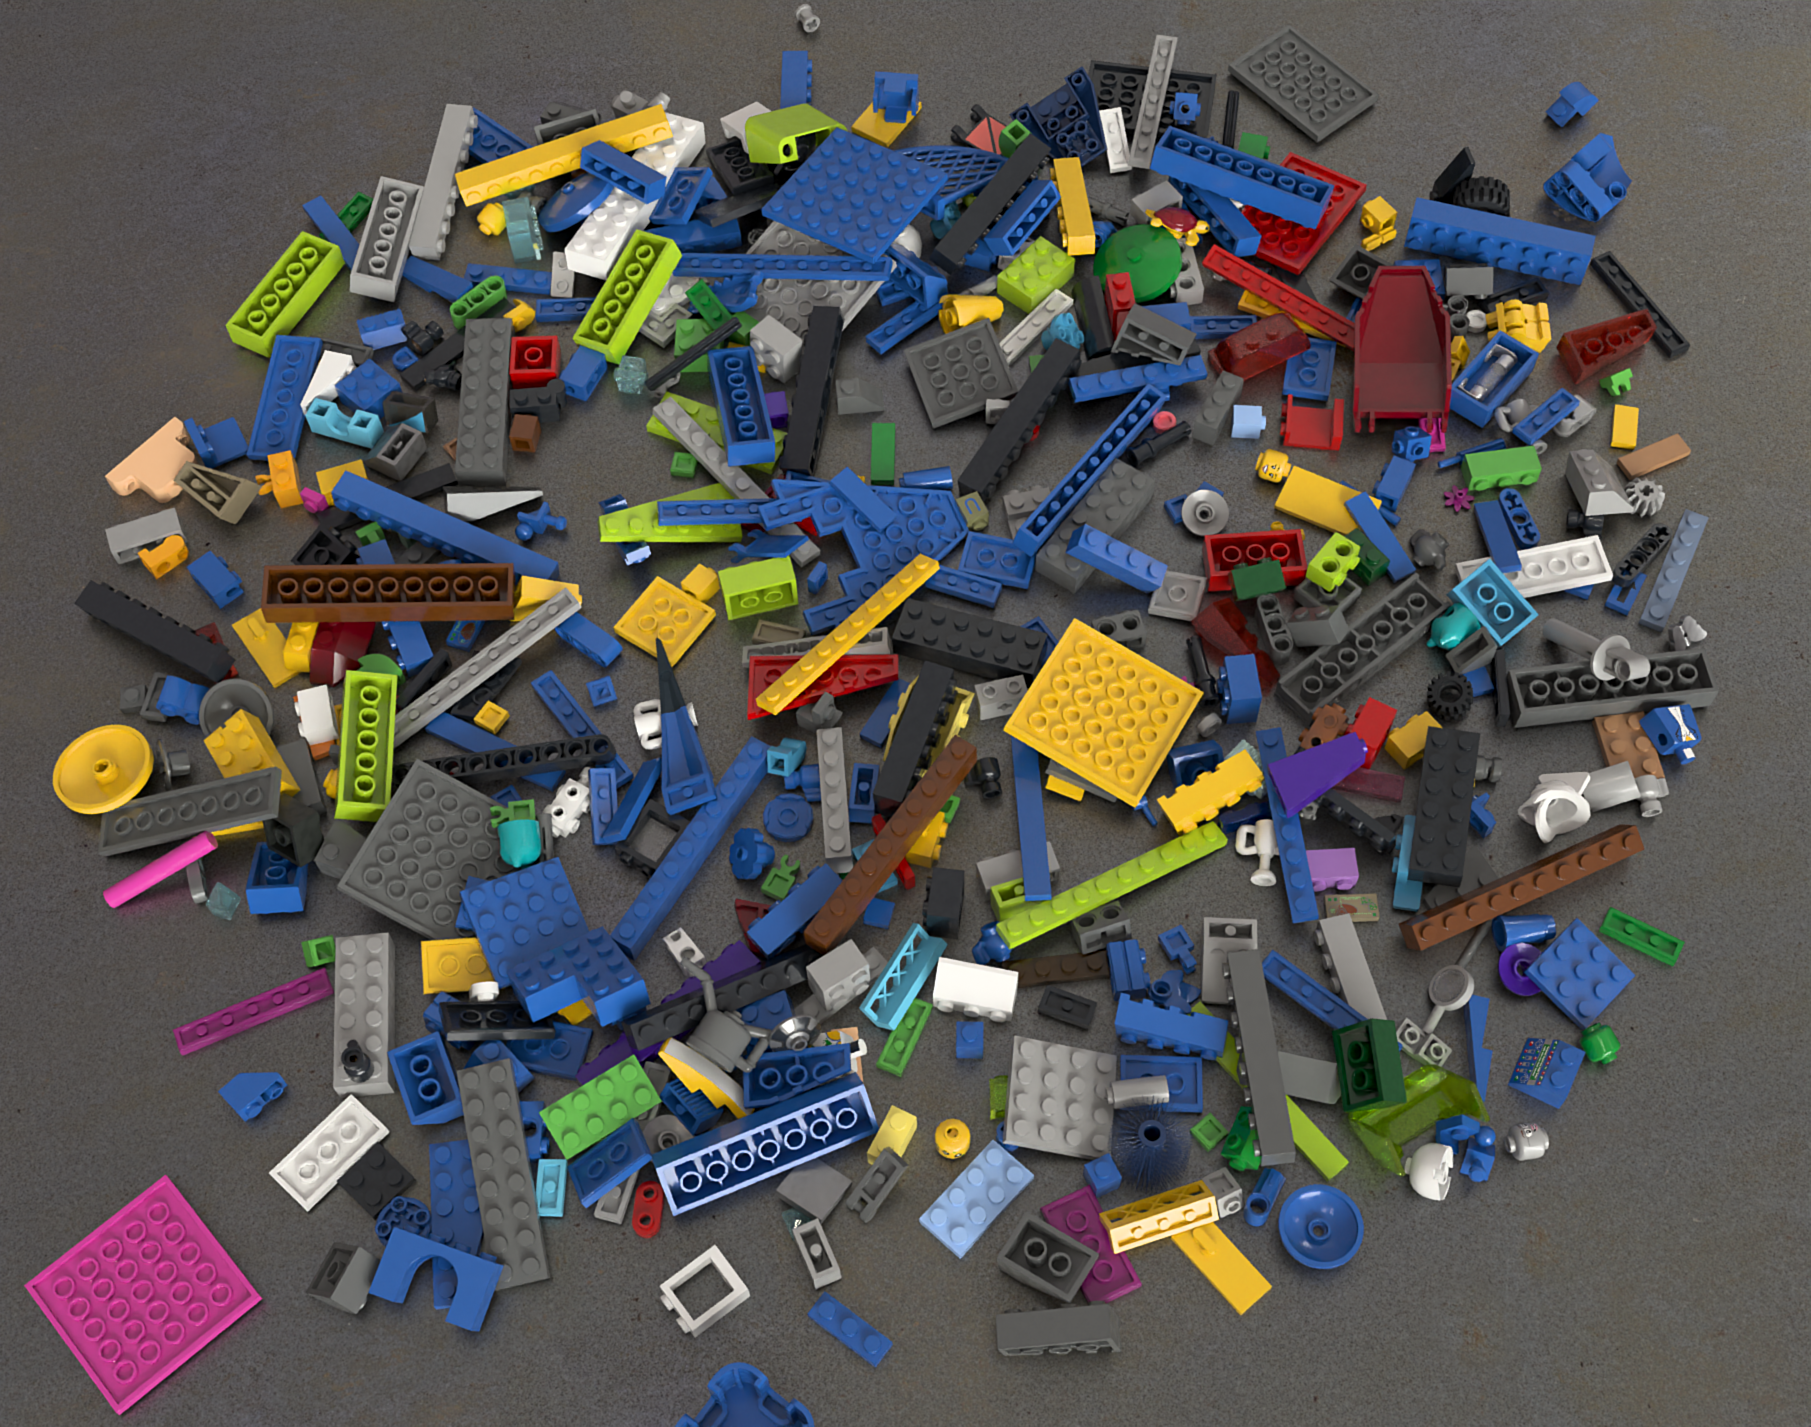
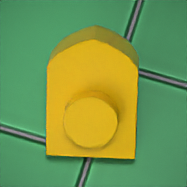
M513 299L516 308L503 315L504 318H512L515 333L532 323L536 313L529 304L519 299Z

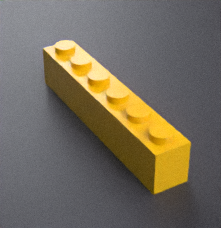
M1079 157L1053 159V168H1049V177L1061 196L1055 207H1057L1060 234L1062 233V247L1067 248L1068 256L1095 254V232Z

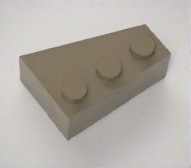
M186 461L174 479L178 485L217 517L233 524H237L262 488L261 485L247 479Z

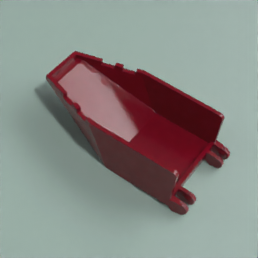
M1378 266L1369 285L1368 293L1363 298L1361 308L1356 313L1353 355L1354 432H1360V418H1369V432H1374L1375 418H1427V433H1432V418H1441V433L1447 432L1452 390L1450 315L1448 311H1445L1442 305L1443 301L1436 293L1434 282L1426 266Z

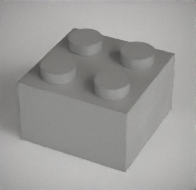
M770 315L766 316L750 330V346L754 349L757 366L763 364L768 373L782 383L788 381L801 369V338Z
M852 939L806 966L809 988L826 1012L832 1008L838 1009L845 1004L846 999L854 994H862L871 984L869 963Z

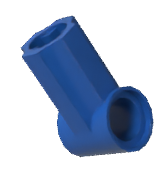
M1264 1168L1251 1195L1247 1198L1243 1216L1245 1221L1252 1226H1261L1267 1221L1269 1213L1286 1182V1178L1273 1168ZM1259 1206L1264 1212L1255 1213L1251 1207Z

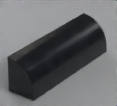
M1099 275L1085 278L1073 287L1071 295L1079 330L1084 335L1083 347L1086 360L1089 361L1090 359L1100 358L1113 353L1111 350L1115 342Z

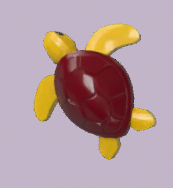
M1168 207L1157 211L1150 209L1145 211L1152 218L1151 225L1155 227L1164 226L1167 231L1178 239L1185 235V243L1190 246H1195L1199 242L1197 233L1204 234L1210 230V226L1206 221H1197L1193 214L1185 209Z

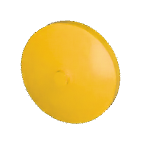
M106 725L90 730L75 739L60 755L53 771L54 790L68 808L79 813L98 814L118 808L137 795L148 781L154 764L152 748L139 731L129 726Z

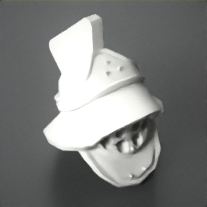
M1588 772L1542 774L1539 776L1541 784L1535 786L1536 788L1531 792V797L1517 810L1520 818L1536 826L1540 839L1544 843L1552 841L1556 834L1572 831L1581 827L1589 820L1590 805L1581 795L1590 781V775Z

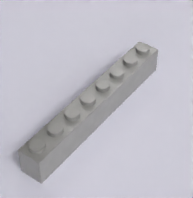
M446 104L409 242L412 255L418 259L440 261L441 253L445 251L446 234L450 232V219L455 213V199L459 197L460 193L455 174L464 171V165L469 159V146L473 144V131L478 125V117L474 114L472 106Z

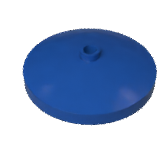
M586 172L566 183L547 201L539 214L538 221L547 232H557L566 229L596 210L607 199L614 186Z

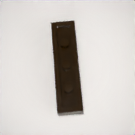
M1106 950L1093 951L1084 955L1082 953L1002 961L1001 964L1002 969L1018 972V988L1107 979L1110 977Z

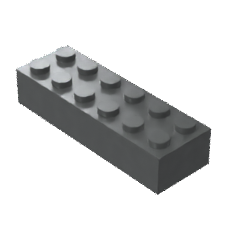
M1115 458L1036 555L1035 571L1076 594L1096 568L1065 553L1072 532L1087 524L1119 540L1152 499L1155 480Z

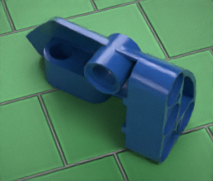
M1599 133L1543 184L1545 193L1557 205L1579 218L1592 222L1599 221L1615 205L1623 200L1627 194L1626 190L1632 182L1619 162L1614 148L1613 136Z

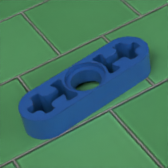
M1504 489L1499 495L1498 502L1516 544L1522 550L1537 547L1540 533L1520 493L1515 489ZM1521 516L1525 522L1516 523L1512 517Z

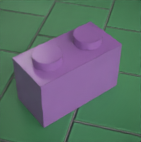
M1355 848L1306 850L1315 892L1323 891L1326 888L1348 890L1356 886L1359 873Z

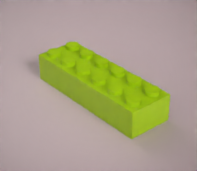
M636 229L572 338L578 347L581 345L604 353L606 361L620 364L682 257L673 239Z
M302 231L225 325L232 342L270 358L276 335H289L344 266L345 262L339 246Z
M346 670L342 695L334 819L377 822L391 801L397 675Z

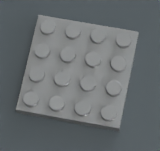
M1014 1036L1011 1039L1003 1143L1095 1160L1108 1153L1110 1154L1111 1151L1109 1149L1111 1147L1108 1146L1112 1144L1109 1143L1112 1140L1108 1139L1112 1138V1136L1109 1137L1112 1134L1109 1132L1112 1131L1110 1129L1113 1127L1111 1125H1113L1114 1108L1112 1104L1107 1103L1106 1088L1110 1087L1111 1081H1115L1117 1056Z

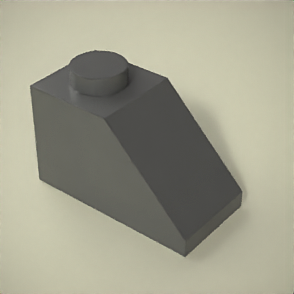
M860 378L836 380L838 415L884 411L881 389Z

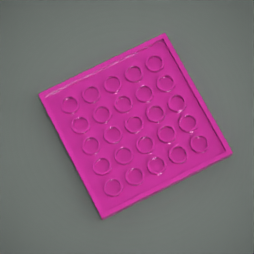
M164 1175L24 1285L114 1411L119 1415L263 1299L167 1175Z

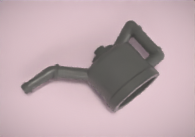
M684 957L680 964L701 981L700 985L703 988L707 1013L693 1034L689 1036L686 1043L699 1054L730 1073L735 1066L746 1073L751 1072L753 1068L755 1069L756 1063L768 1047L769 1036L772 1030L746 1025L741 1020L742 1015L736 1010H733L732 1013L718 1011L713 988L714 980L711 979V976L706 971L691 962L689 958ZM751 1037L759 1038L747 1059L741 1057L751 1041Z

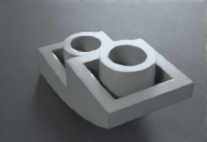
M1407 1017L1401 1019L1396 1027L1397 1040L1403 1045L1401 1050L1436 1072L1439 1071L1452 1052V1049L1433 1033L1426 1034Z

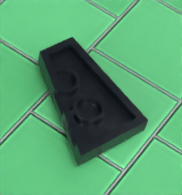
M474 650L472 657H474L480 651ZM515 657L454 703L451 711L452 716L458 719L474 721L475 716L486 702H492L522 664L521 659Z

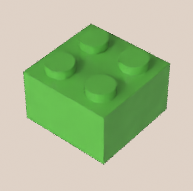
M705 319L676 320L675 359L714 332ZM724 340L711 350L724 349ZM707 352L680 372H708Z

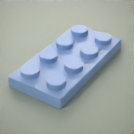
M992 1140L919 1218V1222L961 1259L1034 1179V1175L997 1142Z

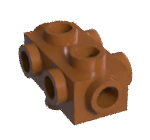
M1335 703L1331 707L1327 704L1323 708L1319 706L1311 718L1315 721L1310 730L1305 728L1299 736L1300 746L1307 750L1314 747L1312 746V741L1315 738H1320L1321 744L1337 739L1338 736H1344L1349 726L1347 723L1349 718L1344 715L1346 710Z

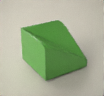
M333 935L301 942L307 967L335 961L336 947Z

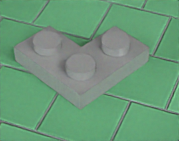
M677 303L662 317L650 310L639 332L664 348L676 336V320L693 319V314Z

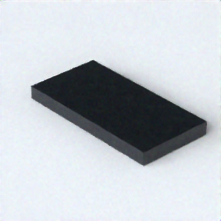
M739 138L706 149L707 157L734 196L775 182L774 175L765 163L750 162L749 154L744 151L741 139Z
M771 183L735 196L732 195L694 210L693 214L695 219L714 228L763 208L782 186Z
M519 1001L439 1002V1014L447 1041L555 1039L556 1030L551 1016L548 1015L532 1022Z

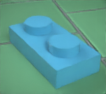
M539 1159L536 1198L540 1216L563 1217L568 1166L566 1159Z

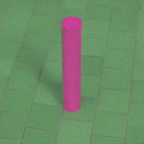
M207 831L200 833L104 890L103 895L106 902L112 908L118 907L218 847L216 838Z

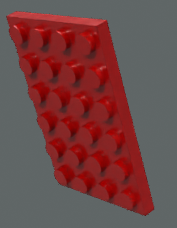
M1290 152L1280 166L1335 185L1328 207L1317 228L1303 227L1299 223L1284 220L1272 213L1262 212L1260 209L1250 205H1246L1241 213L1261 235L1260 243L1254 256L1299 275L1365 193L1367 184Z

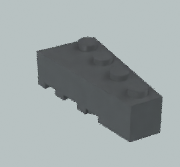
M1091 1301L1088 1303V1306L1077 1307V1304L1067 1303L1060 1305L1059 1309L1037 1306L1028 1312H1021L1020 1309H1007L1004 1311V1314L996 1315L997 1348L1004 1356L1043 1354V1349H1048L1050 1353L1068 1354L1071 1348H1077L1078 1350L1085 1351V1353H1097V1349L1100 1347L1111 1346V1352H1122L1119 1317L1109 1304H1105V1301Z

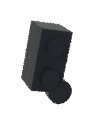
M552 379L547 383V387L510 390V411L513 420L515 414H529L537 416L539 423L560 421L559 403L561 408L567 405L564 382L560 379Z

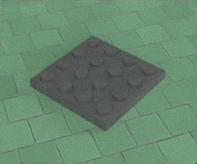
M989 318L904 349L906 359L933 428L986 409L987 399L1008 401L1015 398L1019 392Z

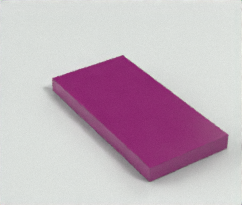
M1090 1185L1040 1208V1212L1047 1224L1099 1253L1098 1259L1080 1286L1087 1304L1091 1301H1105L1106 1304L1141 1287L1142 1283L1125 1251L1116 1254L1112 1251L1108 1232L1099 1218V1213L1104 1211Z

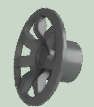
M157 739L156 754L160 774L166 773L162 781L164 789L168 792L171 791V777L190 774L189 758L185 749L166 752L162 740Z

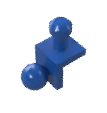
M543 502L539 510L529 514L518 512L519 525L515 529V535L519 540L526 541L532 537L533 532L543 535L548 524L555 526L558 530H563L566 527L567 520L564 516H552L549 504Z
M1480 1126L1479 1133L1474 1135L1475 1139L1471 1137L1467 1139L1466 1153L1460 1168V1173L1469 1175V1178L1474 1182L1488 1180L1495 1159V1145H1493L1496 1138L1495 1132L1489 1126Z

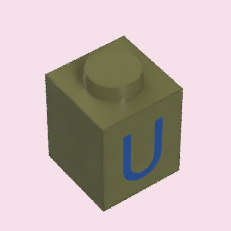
M977 491L955 499L969 531L978 532L989 526V512Z

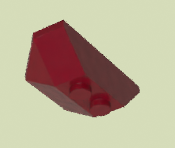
M320 622L311 647L310 683L336 687L340 683L339 681L345 678L346 670L356 671L360 668L358 659L366 656L376 622Z

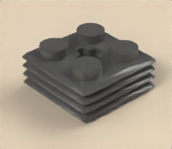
M1346 576L1340 586L1336 585L1329 592L1306 578L1295 588L1293 598L1307 608H1316L1323 605L1339 606L1343 614L1360 598L1362 588Z

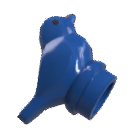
M1093 221L1095 248L1101 247L1112 234L1117 232V229H1115L1111 222Z

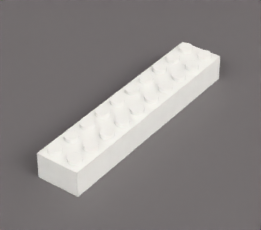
M665 112L673 137L638 148L632 158L666 176L667 185L675 168L689 167L706 142L703 122ZM614 187L607 199L588 216L566 246L565 255L568 269L607 280L636 229L644 231L649 224V217L658 200L645 204Z

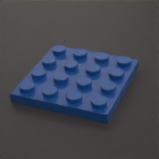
M559 857L460 891L459 893L493 980L498 982L499 989L511 985L507 970L589 932Z

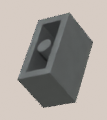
M1339 606L1301 607L1294 611L1287 622L1297 647L1339 644L1349 631Z

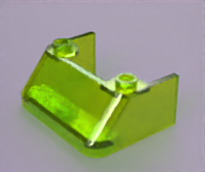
M1436 1064L1423 1066L1404 1078L1407 1103L1389 1108L1354 1111L1348 1114V1120L1353 1130L1378 1164L1401 1177L1406 1174L1400 1162L1404 1155L1401 1145L1435 1125L1437 1121L1461 1114L1467 1117L1471 1115L1485 1123L1490 1121L1475 1082Z

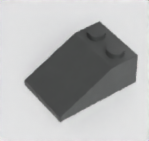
M1026 1211L996 1259L999 1269L1030 1287L1070 1304L1098 1259L1099 1253Z

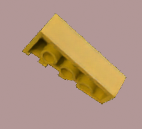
M1246 749L1218 764L1215 767L1216 772L1211 773V771L1197 776L1193 785L1185 786L1183 784L1177 787L1172 797L1167 799L1163 795L1157 799L1163 814L1179 836L1197 829V824L1205 819L1206 821L1213 819L1219 814L1218 810L1226 805L1230 807L1236 804L1241 799V795L1247 791L1251 793L1262 785L1261 782L1264 781L1263 773Z

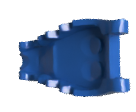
M758 270L750 275H733L732 278L724 277L723 283L714 281V286L708 285V287L728 312H741L753 307L757 303L758 296L755 293L764 275L762 271ZM689 302L690 307H688L687 311L693 315L701 314L693 303Z

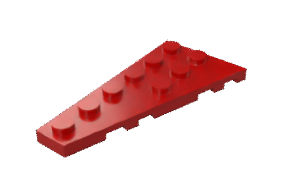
M898 654L843 655L781 711L818 702L825 692L837 697L898 680ZM805 655L750 656L748 720L772 714L759 707L756 698Z

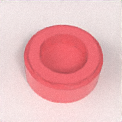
M1158 412L1153 418V429L1159 434L1176 426V417L1170 412Z

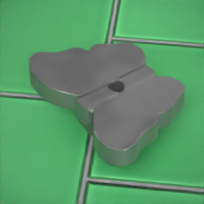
M1682 615L1679 623L1668 628L1671 652L1685 650L1686 646L1691 645L1690 641H1701L1706 637L1707 632L1691 616Z

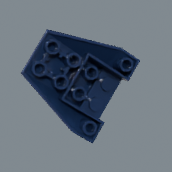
M1083 66L1064 78L1066 81L1065 85L1032 107L1027 102L1009 114L1013 121L1017 119L1032 135L1051 148L1048 156L1052 159L1079 157L1081 167L1108 150L1094 84Z

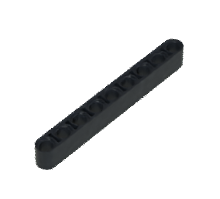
M597 734L422 761L467 785L607 764L616 757V749L608 736ZM601 746H608L606 751L598 753ZM583 749L579 756H573L576 750ZM558 753L555 759L548 760L551 754ZM527 757H533L530 763L523 764ZM508 760L506 766L499 767L502 761ZM414 762L398 764L392 768V782L398 788L402 783L400 782L402 777L408 774ZM483 764L482 769L474 771L477 765ZM459 767L455 774L450 775L453 768Z

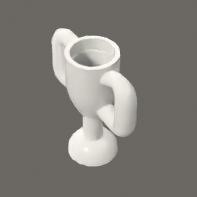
M660 699L640 702L634 707L633 713L641 745L648 750L661 748L662 737L648 740V738L662 734ZM690 702L686 707L693 725L698 726L693 704ZM653 709H658L657 712H649L645 714L641 713Z
M1262 819L1257 821L1255 826L1249 824L1240 826L1236 832L1235 847L1237 852L1242 855L1258 854L1260 857L1259 869L1252 874L1251 882L1259 886L1276 884V876L1270 871V858L1274 854L1279 855L1273 820ZM1247 832L1254 834V846L1246 848Z

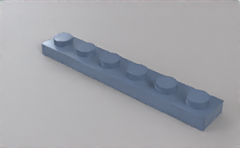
M1685 509L1638 624L1662 633L1709 517Z

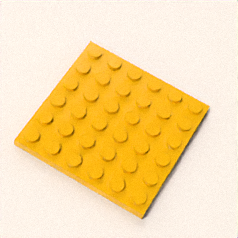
M1074 618L1010 717L1003 731L1136 808L1204 692Z

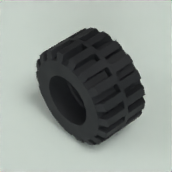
M1494 177L1469 178V181L1465 180L1456 187V191L1453 194V205L1509 217L1510 190L1507 189L1508 186L1505 183H1502L1499 179L1495 180Z

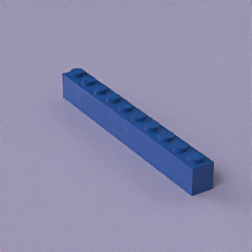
M1148 383L1021 525L1012 544L1032 557L1074 510L1114 459H1118L1153 420L1154 416L1161 410L1167 396Z
M345 471L331 492L334 505L340 510L353 512L363 520L375 521L384 529L397 531L407 539L413 538L420 541L425 547L436 548L448 557L454 556L461 559L465 564L513 563L516 577L515 585L518 584L521 576L556 581L559 576V564L557 561L351 472Z
M751 736L716 785L717 798L702 805L615 927L610 936L625 956L634 961L637 959L768 772L767 750L771 746Z

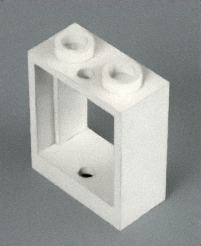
M716 1245L712 1246L660 1285L663 1293L660 1297L661 1301L669 1311L674 1308L679 1315L676 1321L685 1334L690 1331L695 1338L750 1297L748 1288ZM709 1263H712L733 1292L696 1320H693L675 1296L673 1290Z

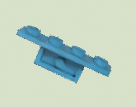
M1405 815L1402 835L1397 834L1395 849L1400 850L1399 858L1394 857L1392 872L1397 873L1393 908L1418 912L1423 882L1407 880L1416 816Z

